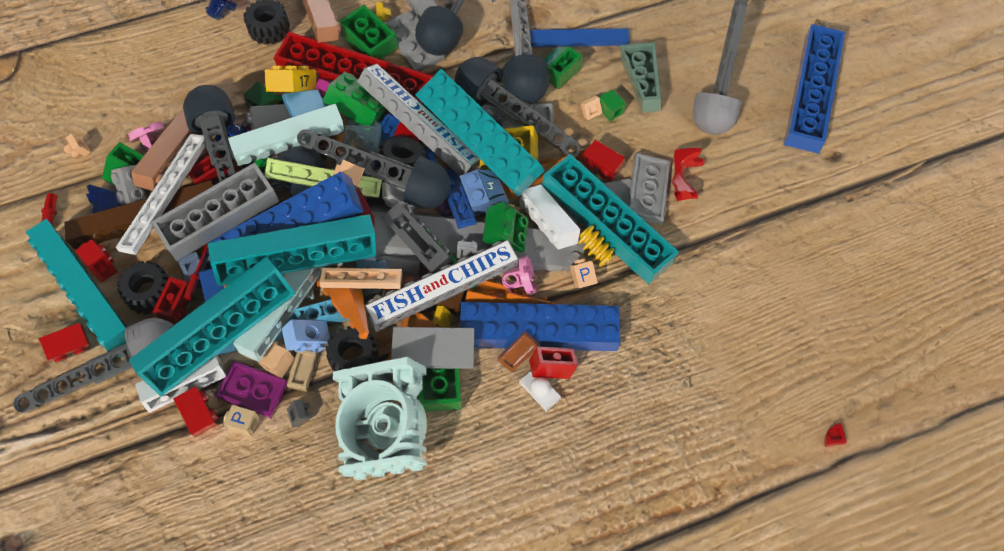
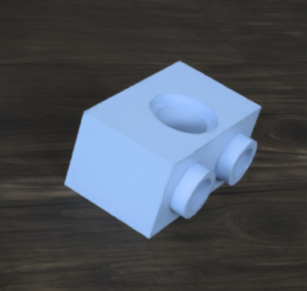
M291 319L282 328L286 350L321 352L328 345L327 342L330 339L327 323L322 320Z

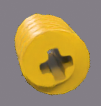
M590 225L579 234L580 240L577 244L585 243L583 250L590 249L588 256L595 255L592 261L599 260V268L614 256L612 255L614 248L607 249L610 243L605 242L602 244L604 237L597 238L599 231L592 232L594 225Z

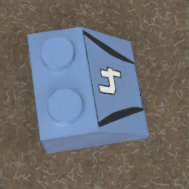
M474 170L460 176L474 216L486 213L487 207L501 202L509 204L500 179L492 171Z

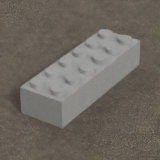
M253 163L153 220L151 223L168 251L178 261L279 202L256 163Z

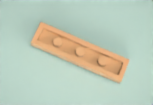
M322 268L320 287L400 289L402 269Z

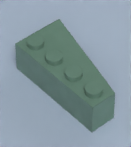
M655 42L620 45V59L642 112L660 111L661 96Z

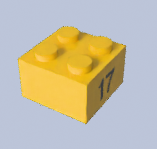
M272 66V70H265L266 92L315 90L317 85L316 69H309V66H298L297 70V66H284L283 70V66Z

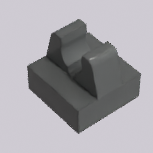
M301 399L293 400L287 408L292 428L300 427L301 424L313 417V414L305 413L310 404L302 402Z

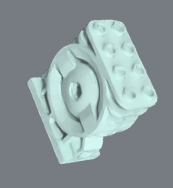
M403 357L333 372V380L339 382V399L342 401L337 412L335 427L339 447L344 450L343 453L338 454V460L344 461V465L338 467V472L342 473L343 477H354V480H363L368 475L382 477L387 472L401 474L404 473L405 469L420 471L423 470V466L427 465V460L422 458V454L427 452L426 447L422 446L425 440L427 419L421 402L416 398L423 389L422 376L426 375L425 366L409 357ZM387 401H399L401 402L402 407ZM369 441V443L375 448L386 451L378 453L370 446V444L363 445L362 442Z

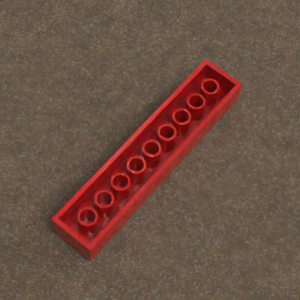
M292 32L287 33L274 56L276 66H283V70L284 66H297V70L298 66H309V69H316L317 82L319 79L334 81L344 72L350 73L356 79H359L366 67L378 64L430 111L415 94L433 77L432 75L325 42L318 43L315 39Z

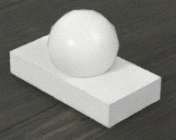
M385 181L382 183V199H384L388 207L393 208L400 202L403 207L407 204L411 210L415 209L413 205L403 202L405 189Z
M530 371L519 380L524 389L545 411H548L561 400V396L544 377H532Z

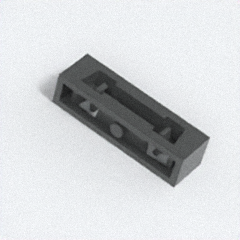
M398 202L382 218L432 274L439 272L442 267L452 262L449 257L450 251L444 245L440 247L436 243L439 239L432 232L427 233L424 230L426 225L419 218L415 220L411 216L414 212L407 204L403 207ZM399 224L403 229L400 230L397 225ZM411 225L432 249L435 248L437 250V253L435 254L430 248L424 253L404 230ZM426 255L431 259L430 261L425 258Z

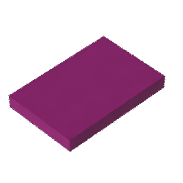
M233 361L215 397L272 419L287 389L288 381Z

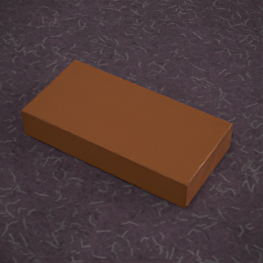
M524 331L498 356V361L513 372L540 344Z

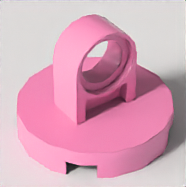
M162 122L151 123L148 127H140L130 132L128 137L131 143L141 141L146 152H148L159 138L157 134L163 132L165 127Z
M527 255L519 257V267L504 272L502 283L506 288L513 289L524 286L528 295L537 292V284L533 283L535 273L530 258ZM513 275L517 280L511 283L506 280V277Z

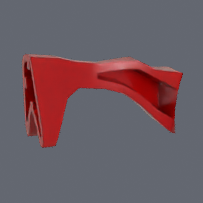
M701 148L674 150L675 173L672 184L675 189L674 195L677 202L687 199H698L696 190L684 178V170L688 167L704 165V159L697 157L701 153Z

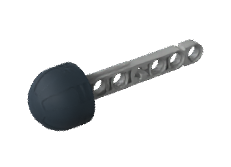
M510 0L512 5L511 17L515 57L507 61L503 67V82L507 91L528 104H532L541 99L548 90V66L541 57L532 54L526 0Z

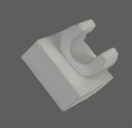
M464 239L458 241L457 260L463 257L469 258L477 252V243L474 240L472 242H465Z

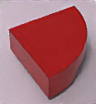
M842 423L831 427L824 438L825 447L845 445L847 443Z

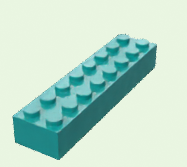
M442 69L415 94L518 197L545 171L530 153Z
M571 154L544 174L542 181L544 189L586 228L594 225L592 232L599 231L597 238L603 236V243L609 242L608 248H614V253L648 285L674 263L679 251Z
M370 214L208 243L210 263L217 286L232 283L266 256L280 274L376 257L375 232Z
M45 219L27 230L26 233L30 237L27 240L28 243L37 251L38 257L47 265L46 268L51 275L57 279L56 282L60 288L67 293V298L76 306V311L86 320V325L95 333L96 339L101 346L105 347L107 351H111L126 344V324L52 224Z
M266 256L130 358L129 362L136 374L162 397L296 293Z

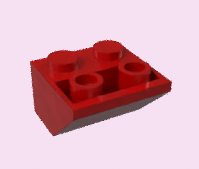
M208 152L197 159L187 175L193 185L210 180L214 185L220 183L216 167L212 166ZM217 152L216 157L222 158L219 152ZM225 167L223 172L225 173L227 178L230 176L228 174V168Z

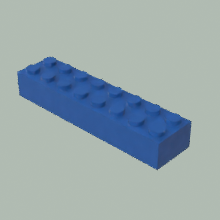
M811 24L804 41L784 140L785 146L819 154L825 144L845 31Z
M340 171L210 241V243L313 225L320 222L352 218L364 211L352 179Z
M461 302L460 328H474V348L507 349L524 331L539 342V347L570 348L583 351H617L620 344L619 306Z

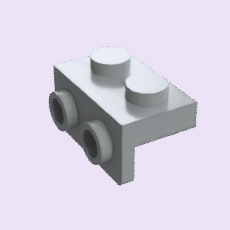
M136 165L111 170V179L116 185V196L121 206L147 199L145 189L135 186L131 171Z

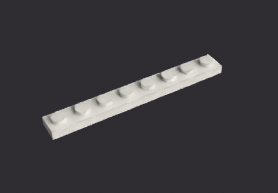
M189 135L117 244L116 248L119 252L137 254L154 228L151 222L163 214L206 147L203 135Z

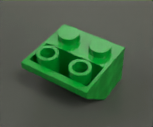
M570 46L555 48L543 59L548 66L549 83L560 89L581 69L583 55Z
M119 142L107 155L102 179L116 187L111 179V170L137 165L144 155Z
M506 202L487 207L483 241L492 246L498 241L504 242L508 240L514 251L524 252L529 218Z

